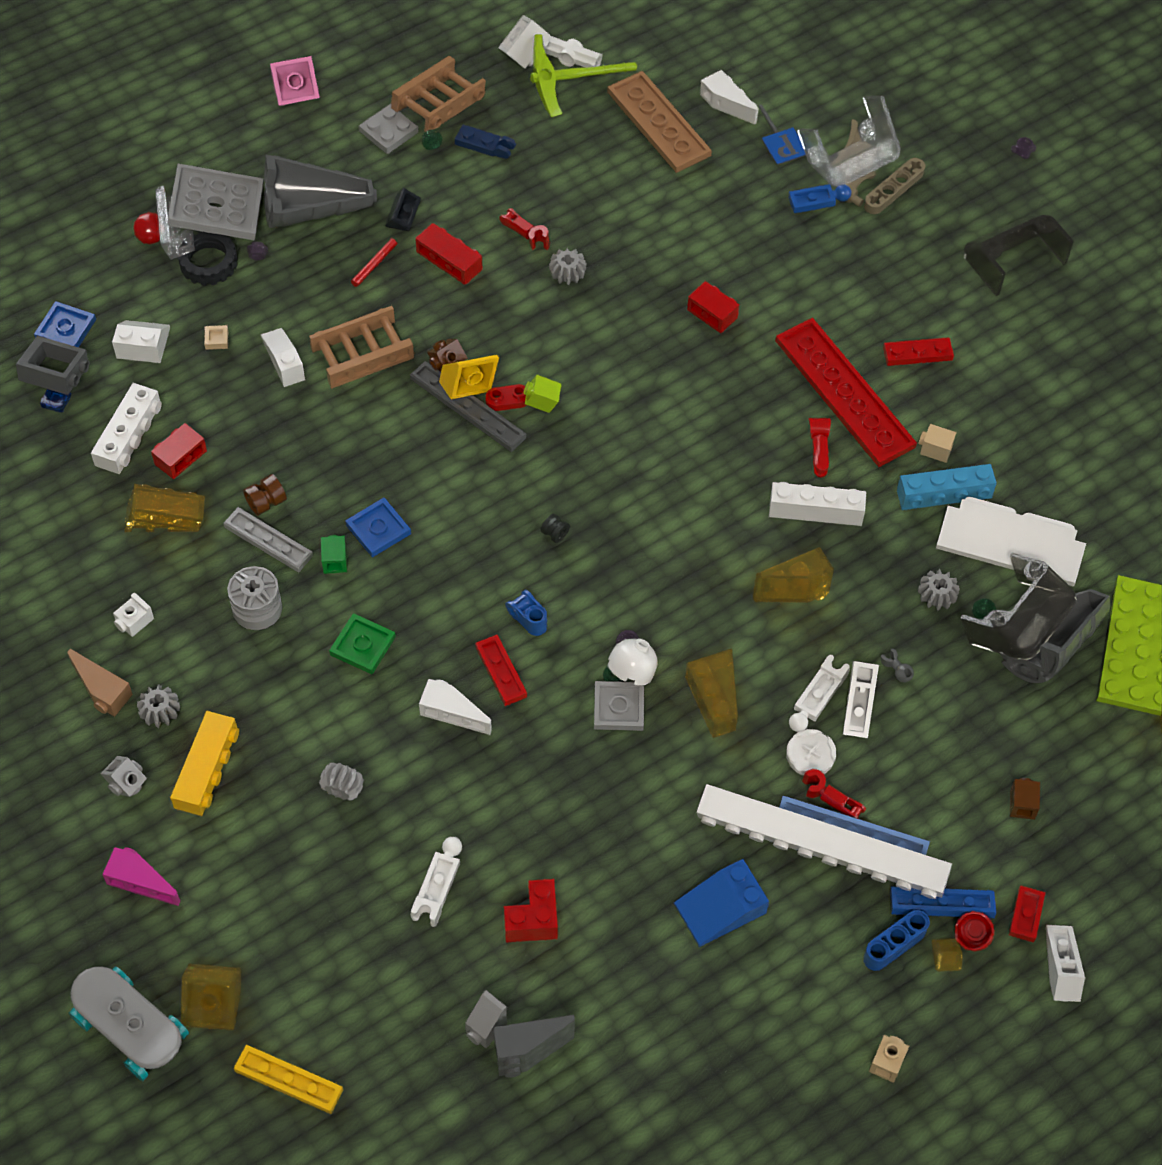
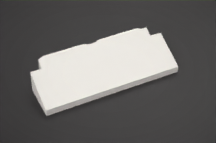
M967 497L965 500L962 499L960 508L947 507L936 549L1074 586L1086 543L1075 540L1077 530L1071 524L1032 513L1019 515L1016 514L1013 508Z

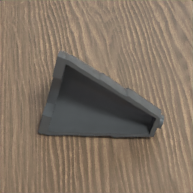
M266 155L264 205L269 228L284 227L332 215L340 216L371 207L373 202L377 200V190L373 189L372 180L279 156Z
M1089 589L993 619L985 624L991 647L994 652L999 651L1004 659L1002 664L1015 676L1031 683L1046 682L1065 666L1077 649H1080L1085 640L1096 631L1110 610V596Z

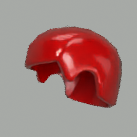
M146 212L141 214L134 222V234L142 243L151 245L159 242L162 237L166 236V223L156 213Z
M968 912L963 914L955 924V939L965 950L974 952L984 950L994 939V925L991 919L984 913Z

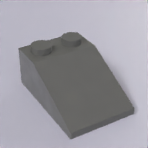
M574 1015L493 1027L499 1076L517 1077L521 1072L528 1071L574 1039Z

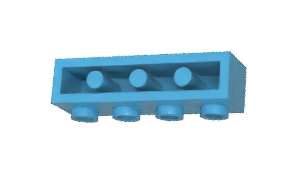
M991 464L902 475L899 479L897 494L902 510L960 503L962 499L965 500L967 497L980 500L990 499L993 496L997 483Z

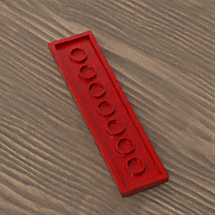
M814 318L776 336V343L878 467L916 448L917 442Z

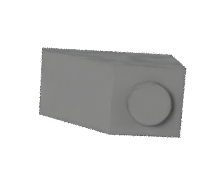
M487 990L481 995L465 1023L466 1036L475 1045L481 1044L487 1048L494 1040L493 1027L507 1025L506 1006Z

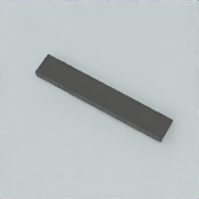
M426 361L410 374L412 381L510 452L526 439L525 432L475 396L450 399L439 383L441 372L434 370Z

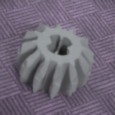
M566 248L564 252L558 249L557 254H552L549 270L552 273L553 279H558L559 284L565 281L569 286L571 281L577 283L579 278L581 279L585 275L586 262L583 254H578L576 249L569 251Z
M939 569L935 574L930 570L927 576L921 578L918 594L921 595V602H928V608L934 605L937 611L941 609V606L948 609L951 603L954 604L957 601L960 588L956 585L957 578H950V572L942 574Z
M158 684L156 690L148 687V694L141 693V701L137 702V708L140 718L142 720L145 719L148 726L155 723V726L159 728L162 722L169 726V719H177L176 712L180 711L179 699L177 694L172 693L169 687L163 690L162 686Z
M330 763L323 770L319 784L328 794L343 800H354L362 790L364 779L360 773L348 767V765Z

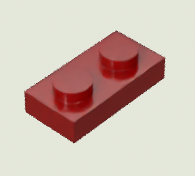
M1020 885L1009 936L1035 942L1046 892Z

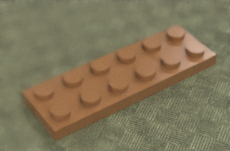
M643 71L608 86V94L676 173L711 156L712 150Z

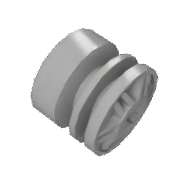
M251 566L243 568L233 575L227 589L233 616L238 624L251 630L266 629L275 624L281 616L283 608L278 582L274 574L264 567Z

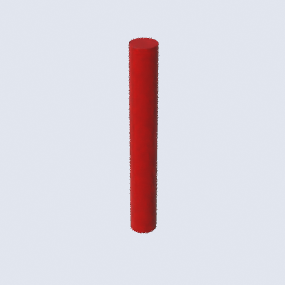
M391 238L351 280L353 286L358 287L397 245L396 240Z

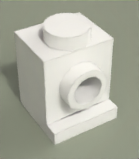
M133 593L131 599L113 613L115 626L121 632L126 631L132 637L154 619L151 607L136 593Z

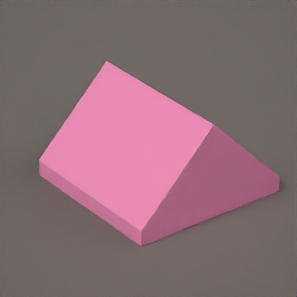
M311 56L270 64L273 86L279 106L320 98Z

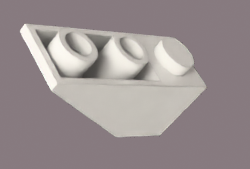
M722 70L701 80L700 95L712 108L752 124L757 123V105Z

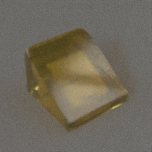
M956 939L932 940L936 971L961 970L963 954Z

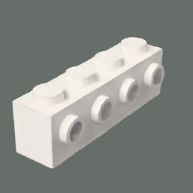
M135 383L131 385L91 452L96 467L120 474L122 469L129 464L131 454L134 449L139 447L141 437L145 431L149 430L151 420L161 409L162 403L158 391Z
M773 482L769 517L862 526L865 514L866 491Z

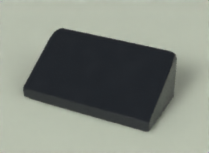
M403 187L395 196L385 226L409 231L421 197Z

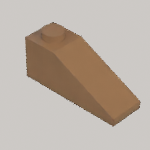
M69 649L67 653L71 664L94 702V707L103 714L107 712L115 717L133 695L129 683Z

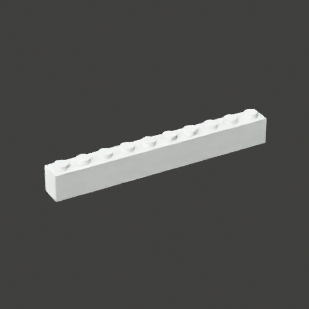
M706 784L697 810L698 818L706 825L715 827L716 824L725 826V830L730 833L739 835L740 832L749 834V838L754 841L763 842L767 840L773 842L774 847L782 850H788L789 847L798 850L797 854L803 857L812 858V856L822 858V862L830 866L844 865L847 866L846 870L859 875L865 872L871 874V878L876 881L886 883V880L895 882L896 886L903 890L911 891V888L920 890L921 895L931 899H936V896L942 898L952 867L951 863Z

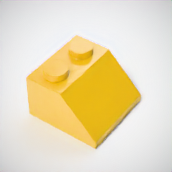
M498 355L444 364L439 383L450 399L486 393L492 388L499 357Z

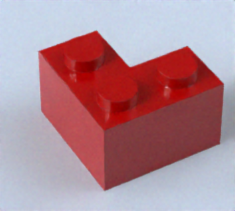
M554 879L528 880L529 905L504 906L506 942L558 939Z

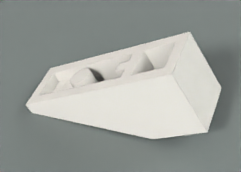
M279 328L262 334L263 343L283 386L286 387L304 381L303 364L294 345L283 329Z
M853 661L843 729L844 735L868 738L879 665Z
M428 679L419 702L421 716L488 735L491 734V719L455 687L443 680L435 681Z
M1046 925L1049 978L1054 1001L1080 1002L1085 975L1073 927Z

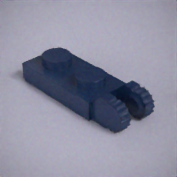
M467 125L461 126L454 139L457 146L503 159H508L511 155L510 150L516 146L515 141L507 136L501 137Z

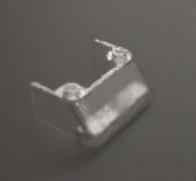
M884 96L863 97L869 118L862 121L859 125L861 140L828 156L827 150L823 147L817 129L797 130L808 162L831 186L847 185L899 157L901 148Z

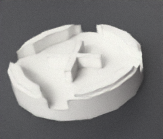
M806 729L797 732L789 741L786 758L790 767L803 776L811 769H818L825 774L832 768L835 762L836 747L829 736L826 737L821 731Z

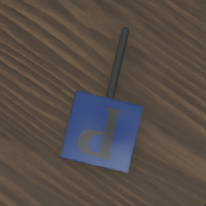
M759 105L761 112L775 133L762 138L775 163L780 165L809 155L795 129L790 128L778 132L763 105Z

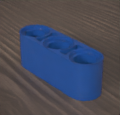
M914 910L870 941L863 957L866 967L873 971H879L925 937L930 924L927 914L920 910ZM911 923H918L922 929L913 928ZM897 937L902 941V943L896 944L891 940V938ZM871 952H879L882 958L873 957Z

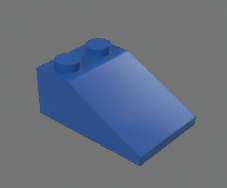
M743 859L721 869L674 902L675 907L699 947L766 914L769 900Z

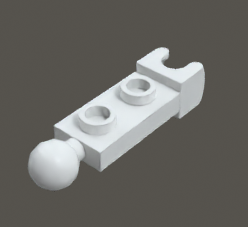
M829 655L820 670L794 706V710L799 713H794L789 719V725L793 731L805 730L808 726L807 718L816 721L834 693L847 678L850 671L848 664H844L840 669H835L832 667L834 656Z
M457 837L445 839L442 845L444 854L435 852L420 892L411 909L412 920L417 921L422 913L427 912L430 914L431 926L435 927L437 925L443 905L460 865V859L453 858L459 855L462 850V842Z

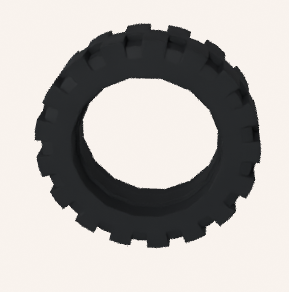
M199 231L198 234L194 235L193 233L189 235L187 240L184 239L182 246L178 248L180 270L184 273V277L187 280L190 279L194 284L201 283L202 286H207V284L216 285L217 282L226 281L228 276L231 277L234 273L233 270L237 268L238 258L235 244L232 243L231 238L228 236ZM205 248L219 249L226 254L222 262L210 268L197 267L190 262L191 257L197 251Z

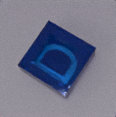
M47 389L40 401V405L42 408L62 413L72 396L71 392L66 395Z

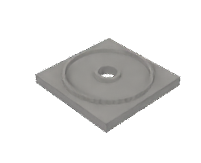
M178 164L167 225L255 240L263 179ZM217 203L220 204L222 207H214L209 204Z

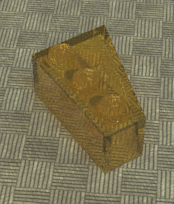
M134 484L126 510L124 532H132V528H146V532H154V528H168L169 532H199L203 521L205 496L193 492L174 491L170 488L161 489L146 484Z
M732 648L687 663L685 678L712 737L715 738L736 731L738 713Z

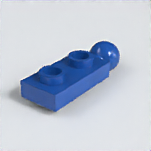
M828 184L790 191L788 197L793 212L799 213L835 206L836 199L841 202L847 201L851 197L852 192L850 187L845 184L837 186L833 191L831 185Z

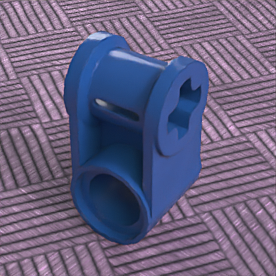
M523 590L519 597L505 603L509 614L528 633L539 636L546 632L548 628L547 612L528 590Z

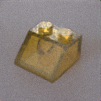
M189 964L182 976L181 1023L188 1027L234 1030L241 993V968Z

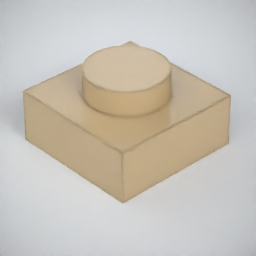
M227 325L205 326L206 350L228 349Z

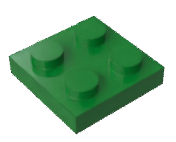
M353 613L330 648L329 653L332 657L369 674H373L396 638V633Z

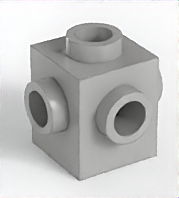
M117 756L101 772V775L109 783L108 788L117 796L124 795L130 797L137 794L143 786L142 783L147 779L142 773L143 768L136 761L122 756Z

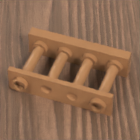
M448 56L393 91L391 109L399 112L403 108L409 107L426 119L425 132L429 133L476 101L481 100L485 94L486 80L482 78L474 84L470 83L455 73V59ZM451 79L465 90L457 93L443 82ZM438 89L451 99L444 103L432 95L430 91ZM423 98L437 108L429 112L415 101Z
M392 306L379 309L376 312L324 331H318L309 336L312 352L322 350L330 366L326 371L331 389L414 358L413 344L410 338L400 341L392 326V323H395ZM383 327L392 345L380 348L371 331ZM363 334L372 352L359 356L351 338ZM342 342L351 360L338 364L330 346Z

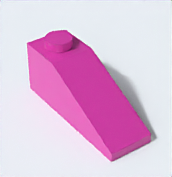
M114 848L102 874L107 885L179 906L180 899L177 891L135 850L131 848Z

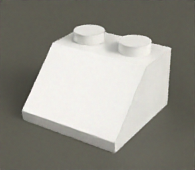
M523 15L498 48L526 69L527 66L530 67L533 64L534 35H543L544 48L548 45V38L551 35L533 20Z
M128 320L117 324L112 341L116 358L161 363L170 325Z

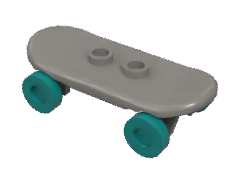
M115 966L113 969L106 967L86 969L73 982L71 1000L74 1008L68 1014L85 1031H88L92 1026L95 1027L128 1057L124 1061V1065L139 1080L144 1081L149 1076L144 1068L154 1069L169 1063L178 1053L181 1039L184 1040L189 1034L188 1030L174 1016L170 1015L167 1018L134 989L131 979L118 967Z

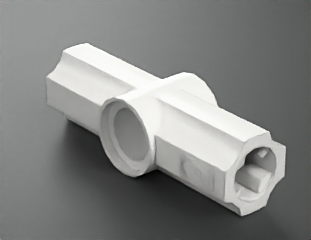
M552 36L548 38L549 43L544 48L546 54L557 57L563 65L571 67L577 64L585 68L600 66L602 54L583 48L579 41L569 39L566 42Z

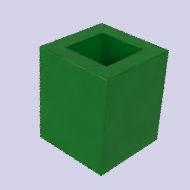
M330 535L328 537H321V558L324 574L347 572L345 536Z

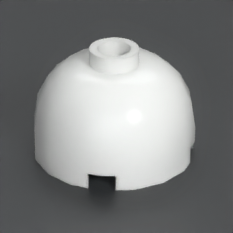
M625 639L614 647L608 658L610 660L608 667L612 673L625 682L627 678L635 680L634 685L650 683L658 665L655 651L643 639Z

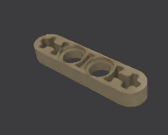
M919 158L908 160L871 191L865 199V210L870 214L882 212L921 179L925 171L923 160ZM900 177L905 178L907 182L900 183L896 179ZM890 189L893 191V194H885L883 190Z

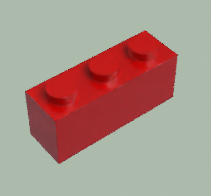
M434 223L415 238L416 252L464 285L482 270V256L477 250L471 249L462 240L453 237L444 228L438 227Z

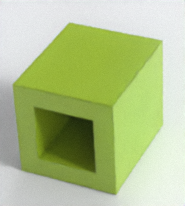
M536 375L531 382H527L524 388V394L526 395L525 404L550 413L559 402L561 383Z

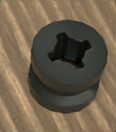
M555 513L551 514L541 526V532L544 535L551 536V540L555 543H559L564 539L570 529V525L567 522L560 521L559 516Z

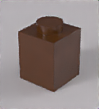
M1029 778L1015 779L1010 789V817L1035 820L1040 809V782Z

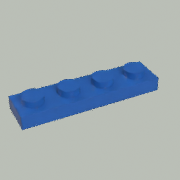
M891 887L890 890L891 914L907 915L914 910H920L926 913L927 916L961 917L963 914L976 911L984 913L989 918H995L996 916L994 891L945 889L942 898L936 896V899H931L921 895V891L911 888V891H907L898 887Z

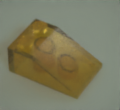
M816 548L757 573L753 599L755 602L808 603L815 599L821 600L829 594L834 568L821 548Z

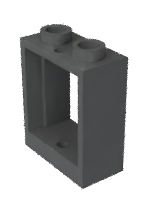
M37 336L16 363L19 381L66 395L70 393L73 387L78 385L79 379L83 373L88 371L90 361L87 358V350L41 336ZM46 357L70 364L64 373L40 367V364Z

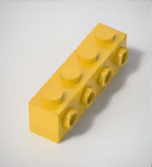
M206 711L170 797L174 809L203 816L205 808L210 807L214 786L219 785L223 764L228 763L232 742L236 743L239 736V728H237L235 718Z

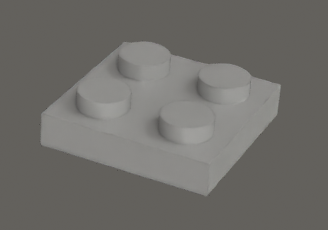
M389 104L359 125V131L386 154H389L418 133V126L401 112L391 109V104Z
M595 681L594 729L643 731L644 685H634V682Z

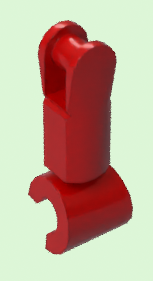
M511 208L507 210L505 215L499 217L500 222L504 226L529 240L532 250L536 248V242L538 241L543 242L546 250L549 249V233L545 226H533Z
M808 418L810 438L813 439L814 474L822 478L827 475L829 468L828 436L831 418Z
M811 769L804 774L803 783L815 784L809 787L806 797L816 798L821 795L820 799L841 814L859 819L860 813L866 811L865 806L860 802L848 797L830 784L826 787L825 775L820 770ZM848 804L852 809L848 810L844 806Z

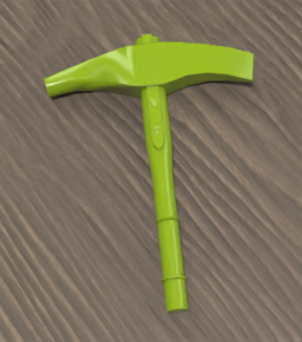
M534 35L533 73H531L530 80L536 84L540 98L551 117L562 114L555 92L557 80L637 70L636 62L554 70L543 46V35Z

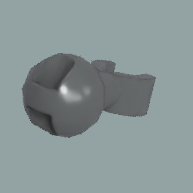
M891 649L893 660L886 658L885 655H881L882 665L892 667L895 670V677L898 681L906 683L913 678V668L908 664H902L898 660L896 650Z

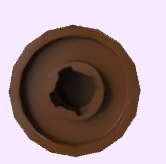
M273 474L261 479L259 485L254 483L243 489L248 505L257 516L268 511L270 505L277 506L287 500L282 485Z

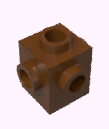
M458 339L440 340L432 345L433 349L427 352L430 357V365L434 370H439L440 372L444 364L468 359Z

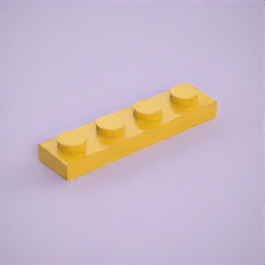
M249 1045L245 1046L234 1067L236 1073L329 1114H332L343 1092L342 1086Z

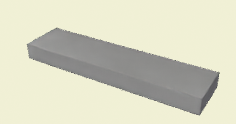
M239 507L223 523L224 528L298 573L313 557L312 551Z

